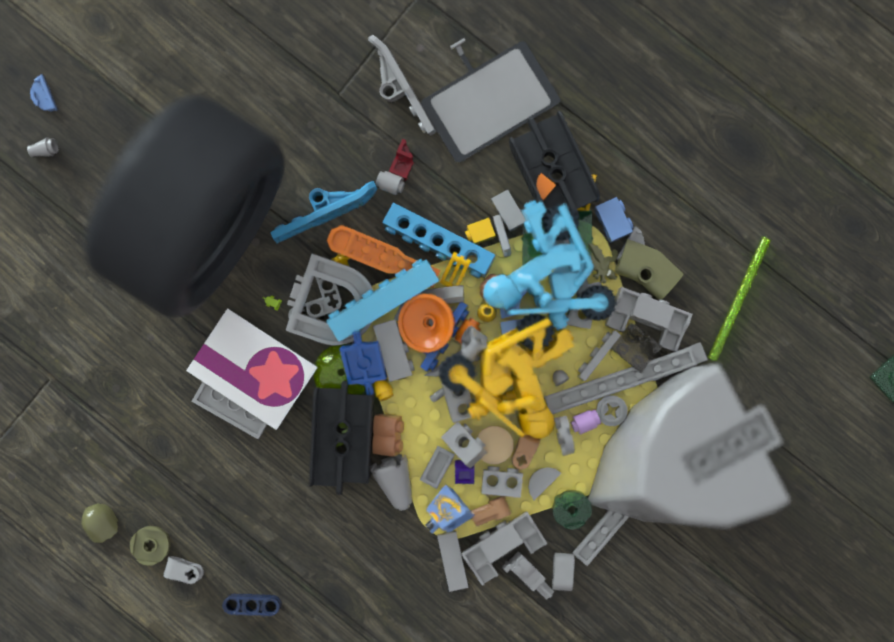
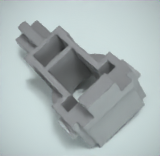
M519 551L509 561H505L502 568L506 572L511 569L533 592L537 590L546 600L552 597L554 590L544 582L545 577Z

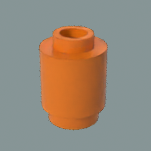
M472 318L469 320L464 319L456 331L454 339L462 344L461 338L466 329L473 326L480 331L481 329L478 327L480 323Z

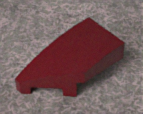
M402 139L389 172L403 177V180L406 181L413 166V156L406 145V140Z

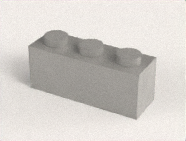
M396 320L374 325V332L380 344L389 382L412 376L411 371H415L412 359H407L406 353L409 352L405 341L402 342Z

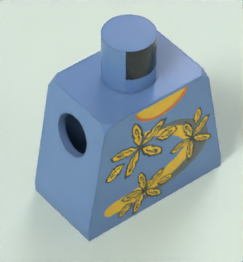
M445 485L427 507V511L432 516V519L425 526L432 534L439 527L449 533L471 519L474 514L451 487Z

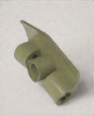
M630 239L626 240L623 254L619 258L614 270L616 274L642 284L658 300H662L684 275L660 251ZM642 270L648 273L647 280L641 278L640 273Z

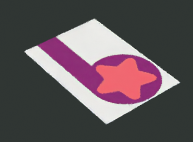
M227 308L186 371L277 430L318 367Z

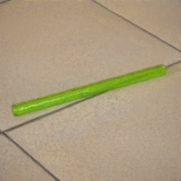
M762 237L708 356L713 361L717 362L771 242L769 238Z

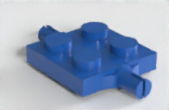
M360 331L352 332L354 344L341 346L340 348L348 385H365L366 395H373L375 392L372 383L386 380L387 378L379 341L362 342Z

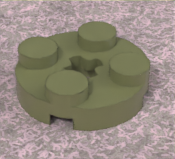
M146 526L132 536L130 551L140 564L155 565L163 561L170 551L169 535L160 527ZM150 540L155 544V548H152L151 551L145 546Z

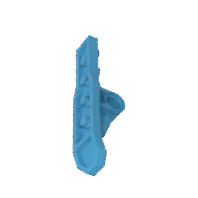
M375 182L366 183L361 189L355 190V192H328L321 188L313 189L309 194V200L314 212L304 217H296L287 225L282 224L275 227L274 231L270 232L276 243H279L363 206L377 191ZM323 196V200L315 202L316 197Z

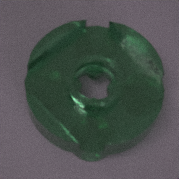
M568 490L554 498L552 512L556 522L564 526V528L578 529L584 526L585 522L590 518L592 506L583 492ZM570 506L577 507L573 514L567 511Z

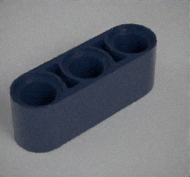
M231 594L224 600L222 606L227 614L272 616L279 611L282 602L276 595ZM229 600H235L237 608H231ZM249 600L256 602V609H251L248 606ZM268 601H273L276 603L275 610H271L268 608Z

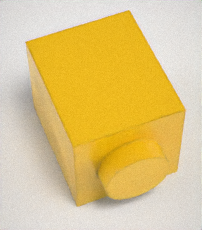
M489 218L467 225L468 231H465L467 240L472 241L476 245L491 240L496 236Z

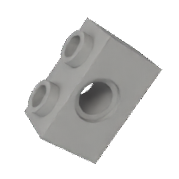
M456 422L441 438L465 465L471 469L487 453L484 449L486 445L479 437L474 439L471 435L473 431L466 424L462 426L459 422ZM468 439L469 445L462 448L463 441Z

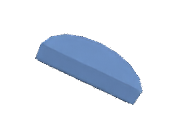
M41 74L35 78L32 89H30L31 99L35 105L43 110H58L46 79Z

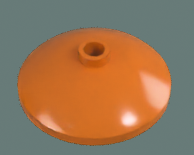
M416 295L410 298L400 311L398 318L399 332L405 343L416 351L427 353L437 351L449 342L454 332L455 322L452 310L442 298L436 295ZM429 319L433 320L432 326L429 325Z

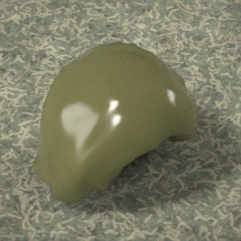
M97 503L88 506L84 510L81 524L89 539L94 543H103L107 539L112 538L118 529V519L109 506Z

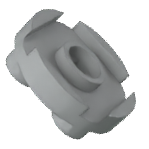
M567 416L556 417L554 419L556 429H558L557 439L562 455L573 454L575 452L572 434H570Z

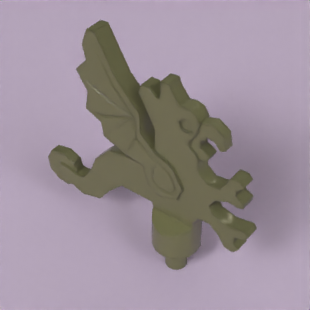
M588 244L593 254L590 256L594 266L593 270L597 271V274H594L593 277L598 279L601 276L600 283H606L605 276L616 280L615 272L608 267L610 262L616 261L617 250H612V257L604 258L602 250L597 245Z

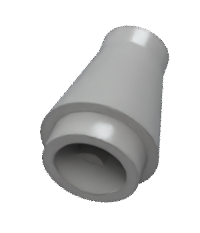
M47 137L28 146L27 151L30 157L54 156L55 153H58V144L54 138L50 139Z

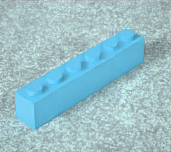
M417 260L412 264L413 268L408 271L405 269L395 274V279L391 281L387 279L378 285L380 288L372 291L370 289L362 294L363 298L356 302L354 299L345 305L346 308L341 312L336 310L329 314L327 324L339 342L350 336L352 332L360 330L437 283L439 279L428 261Z

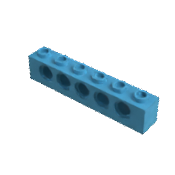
M395 203L391 205L382 222L385 231L388 233L401 235L404 241L410 244L412 242L418 244V247L425 252L430 250L436 253L435 256L443 261L451 259L450 249L453 247L460 249V253L457 256H464L466 261L469 256H476L478 260L473 264L470 263L467 269L476 278H480V276L485 278L495 260L494 253ZM407 221L410 224L406 229H402L399 227L401 222ZM419 230L427 232L424 237H418L416 233ZM440 238L443 240V244L435 246L433 241ZM454 261V262H453V266L456 267L457 262Z

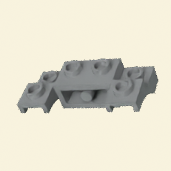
M624 287L619 288L615 302H617V305L614 307L615 311L611 313L610 317H607L605 326L624 332L628 320L631 319L662 331L657 346L677 352L682 337L690 324L692 313L673 307L665 300L652 299V296L649 294H639Z
M527 511L512 521L506 522L504 520L495 526L496 530L491 533L489 531L479 536L480 540L461 553L482 586L495 576H498L497 571L492 565V562L522 543L526 545L531 554L547 544Z

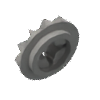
M610 395L600 400L596 412L604 425L617 426L626 419L627 406L620 397ZM608 405L612 408L619 406L615 410L616 418L612 414L604 415L609 410Z

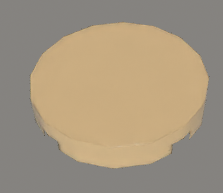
M489 426L478 434L477 437L486 445L484 449L487 453L481 458L484 462L500 464L511 456L513 440L504 428Z

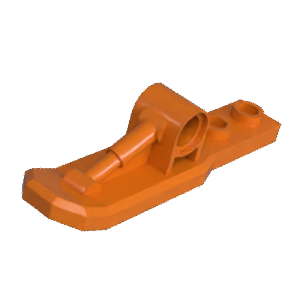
M342 225L332 229L327 238L331 251L385 273H398L403 269L408 271L413 268L412 264L417 261L405 256L394 246ZM431 266L438 278L440 270Z

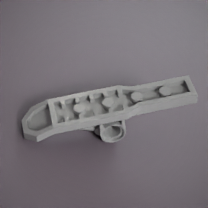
M374 35L368 37V41L378 49L377 53L380 56L382 80L380 95L388 102H394L406 95L411 103L410 111L414 117L418 115L421 121L418 124L423 133L427 132L430 136L436 133L435 128L389 48ZM388 88H393V95L387 97L385 95L386 90Z

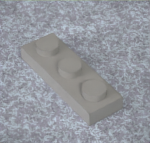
M614 330L611 333L607 332L601 340L604 342L601 347H596L589 355L592 357L588 363L584 362L578 369V372H580L577 376L582 381L588 379L621 336L617 331Z

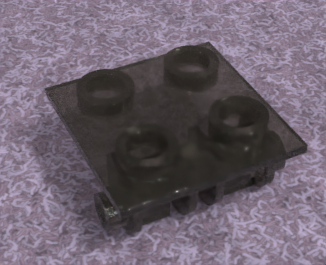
M630 323L611 349L642 373L653 356L661 349V346H659V342L652 338L649 339L650 335L646 336L645 331L642 333L637 324L633 325Z

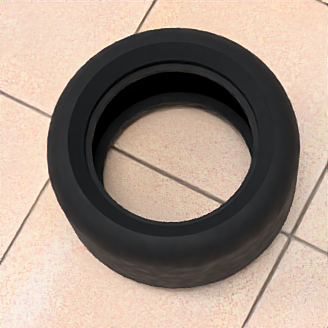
M202 95L186 96L171 103L154 116L138 133L114 166L99 193L85 234L84 252L90 268L99 277L162 316L178 318L193 312L215 292L229 275L263 223L275 199L284 173V153L281 146L270 135L216 101Z

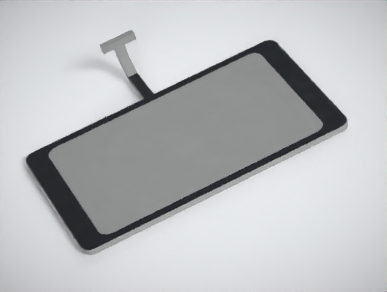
M464 38L450 46L451 49L456 47L460 58L469 72L421 101V106L455 162L460 163L528 123L529 117L533 116V118H536L560 103V97L526 42L521 41L475 69H473L461 48V44L466 41Z

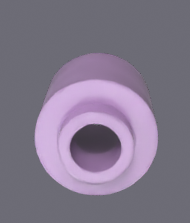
M588 410L573 416V421L570 422L574 432H578L580 435L597 428V425L601 424L596 410Z

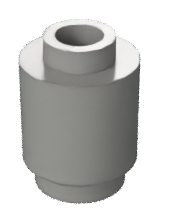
M380 171L375 185L381 190L397 195L399 192L402 193L405 182H403V177L387 171Z

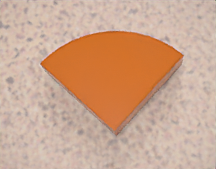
M541 173L537 179V190L544 201L556 185Z

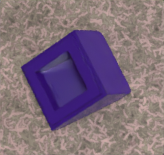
M455 460V484H474L475 466L470 469L462 460Z

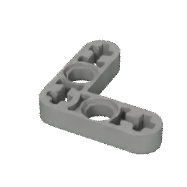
M316 277L322 298L307 302L304 305L308 315L313 318L331 314L342 307V299L337 284L333 283L332 289L326 291L322 287L325 280ZM336 291V294H332L334 300L339 301L336 304V308L328 305L331 299L330 296L325 297V294H331ZM313 304H318L321 307V311L317 315L310 312ZM291 308L290 311H289V313H288V317H289V318H290V315H291V313H292L293 308Z

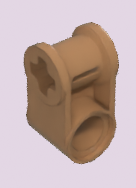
M530 435L520 436L512 457V465L516 469H525L530 465L541 439L533 438ZM524 456L523 460L526 463L519 466L516 458Z

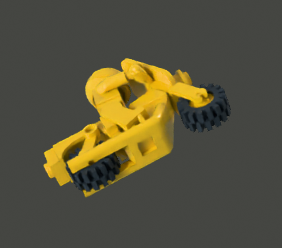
M531 313L529 316L525 315L523 321H519L520 326L488 342L487 348L480 351V385L474 379V376H476L475 366L462 355L456 356L454 354L450 358L446 357V361H442V366L439 367V378L442 384L451 391L460 392L462 390L464 392L468 388L475 394L476 402H470V407L467 408L472 419L480 420V417H486L490 410L521 437L530 435L533 438L541 439L551 434L555 427V419L548 406H545L539 382L532 368H540L548 360L561 357L563 352L574 347L572 343L574 338L569 329L552 330L554 327L548 318L540 314ZM521 342L522 345L527 347L524 351L516 343ZM512 384L514 390L506 391L501 395ZM517 399V400H515L514 403H512V402H503V403H502L503 400L510 401V400ZM515 408L517 410L522 409L518 413V421L522 431L502 414L512 413Z

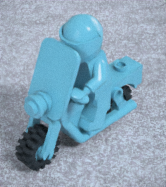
M535 200L525 204L526 209L521 211L526 220L524 226L527 232L532 233L534 237L532 243L536 251L540 250L541 253L545 254L532 259L507 277L502 274L488 280L483 290L485 301L491 307L503 308L507 311V314L549 312L548 319L557 330L568 325L569 317L565 315L569 311L568 309H582L581 312L592 320H605L607 317H610L611 313L615 311L614 307L617 305V302H615L616 296L613 295V291L609 290L606 286L593 285L582 292L580 299H570L591 274L594 267L578 233L579 217L575 214L576 211L572 210L570 206L563 204L553 206L546 211L542 201L536 203ZM545 213V216H544L543 219H542L543 224H542V226H541V218H542V215ZM568 239L570 244L552 245L555 240L562 241ZM548 276L551 294L544 293L542 291L544 288L538 282ZM525 289L530 295L534 296L535 305L540 307L508 310L520 302L522 298L520 292Z

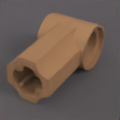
M505 496L492 499L488 504L471 510L474 514L472 518L476 527L512 514Z

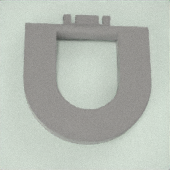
M311 254L304 277L300 275L296 277V280L300 281L301 284L295 282L290 297L295 299V301L288 300L287 305L293 306V310L286 331L328 345L350 343L354 341L353 334L339 342L327 322L302 314L313 278L315 276L347 288L353 294L356 302L363 298V293L370 289L374 290L367 278L358 270L322 256ZM371 323L358 330L361 336L367 331Z

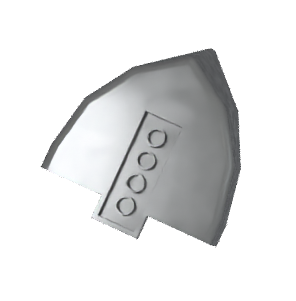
M719 365L690 367L670 377L632 407L626 419L619 425L604 447L588 502L590 505L644 522L729 527L770 514L790 503L765 453L781 444L782 441L764 406H758L744 413Z

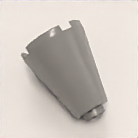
M399 454L395 457L384 458L378 466L374 463L370 467L371 474L395 509H399V511L408 509L412 503L407 456L404 455L402 458V455Z

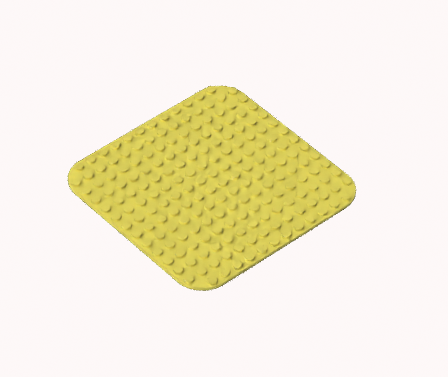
M579 221L578 233L589 256L593 255L588 247V244L591 243L594 246L597 245L602 250L604 258L612 257L610 247L603 234L594 226ZM532 233L509 239L511 256L505 258L500 242L484 247V249L495 254V260L486 277L490 274H504L507 277L532 259L545 253H541L540 250L536 251L532 240H534ZM473 255L467 258V260H471V264L475 263L478 260L477 257ZM450 260L430 265L440 270L438 275L439 281L435 283L434 288L447 287L441 284L440 281ZM610 262L608 268L614 272L615 262ZM452 265L446 281L449 282L455 266ZM461 269L458 270L452 284L456 285L462 272ZM469 270L466 271L460 284L464 286L463 303L469 307L467 309L469 314L466 319L472 318L480 323L478 327L481 329L480 332L487 336V343L502 335L500 322L523 319L525 315L529 316L531 314H517L501 319L500 309L496 308V317L492 321H481L477 315V310L480 305L487 302L481 297L479 287L486 277L480 276V278H476L469 273ZM593 270L587 277L588 284L600 282L601 276L598 279L593 277L594 274H597L596 270ZM615 273V276H617L616 280L605 276L606 283L602 282L601 284L612 290L613 295L616 296L618 289L623 287L619 274ZM548 276L538 282L544 288L542 290L544 293L551 294ZM381 282L372 286L374 291L380 288L378 285ZM528 292L522 297L519 305L520 309L540 308L535 305L534 296ZM576 293L572 296V299H578ZM460 302L448 304L452 312L456 310ZM400 305L374 320L367 331L361 336L362 342L377 341L373 326L394 320ZM484 309V314H491L490 309ZM579 309L578 317L583 320L586 319L585 314L581 312L582 309ZM548 312V313H533V314H540V315H542V316L548 318L549 312ZM607 319L592 320L591 329L569 325L563 327L566 330L569 329L572 333L574 347L563 352L561 357L548 360L544 366L532 368L539 382L545 406L547 404L544 397L647 362L648 358L635 321L629 319L625 331H617L621 336L586 381H582L577 377L580 374L578 369L584 362L588 363L592 357L589 355L596 347H601L604 343L601 340L607 332L611 333L615 329L605 326ZM462 320L459 322L457 327H460V325L463 322ZM451 337L447 350L444 354L440 353L437 358L439 360L437 366L442 361H446V357L450 358L452 357L451 355L459 352L462 349V344ZM519 343L520 348H522L525 351L527 347L522 345V343ZM408 346L407 359H412L415 371H411L412 376L389 382L387 375L386 380L393 388L394 396L385 401H380L384 414L401 416L404 422V430L401 433L403 449L400 454L402 458L404 455L407 456L412 500L417 515L425 526L432 519V516L427 511V507L445 485L451 487L470 511L488 504L492 499L500 497L498 495L481 493L483 469L488 470V466L499 467V471H507V468L516 469L512 465V457L520 435L490 410L487 416L480 417V420L468 418L458 421L462 426L466 424L473 431L471 435L474 439L477 438L484 428L489 426L504 428L512 437L513 451L511 456L500 464H488L480 459L474 465V484H455V460L461 459L441 437L456 422L453 423L450 418L445 396L436 402L430 400V396L442 388V382L439 376H424L429 372L420 366L425 360L426 355ZM480 360L472 363L476 368L475 382L480 385ZM557 370H562L568 375L569 380L556 386L552 380L553 374ZM652 380L611 395L620 397L626 403L628 414L635 404L657 388L656 381ZM512 384L501 395L506 391L514 390ZM469 392L471 399H475L476 402L477 398L474 397L475 394ZM602 398L553 414L554 418L567 416L575 452L565 456L562 455L557 439L558 429L555 426L549 436L541 438L530 465L525 469L519 470V473L523 474L521 498L505 496L512 514L499 520L494 519L477 527L473 518L454 529L457 532V537L463 538L493 528L504 520L506 522L512 521L526 511L529 515L590 495L604 447L619 425L607 426L601 422V424L597 425V428L580 435L578 432H574L570 422L573 421V416L588 410H596ZM517 399L510 400V401L503 400L502 403H503V402H512V403H514L515 400H517ZM461 404L458 407V412H465L467 410V404ZM608 405L609 410L604 415L612 414L616 418L615 410L619 406L612 408ZM515 408L512 413L502 414L522 431L518 421V413L522 409L517 410ZM468 439L463 441L462 448L469 445ZM437 446H440L455 455L436 489L421 481L420 478ZM524 456L516 458L519 466L526 463L523 460ZM546 467L555 468L561 472L533 500L528 488L529 479L532 474L538 469ZM490 475L487 478V483L491 486L496 485L498 482V478L495 475ZM515 477L508 478L506 481L507 486L510 488L515 487L517 479ZM439 527L434 534L437 535L446 531Z

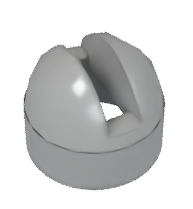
M562 370L555 371L552 377L556 386L569 380L568 375Z

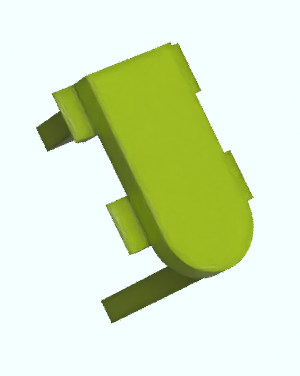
M272 295L264 298L266 306H273L276 311L282 303V300H276Z

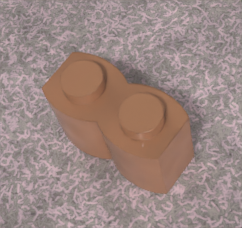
M375 415L373 422V454L394 457L400 454L403 449L401 433L404 430V422L401 416Z

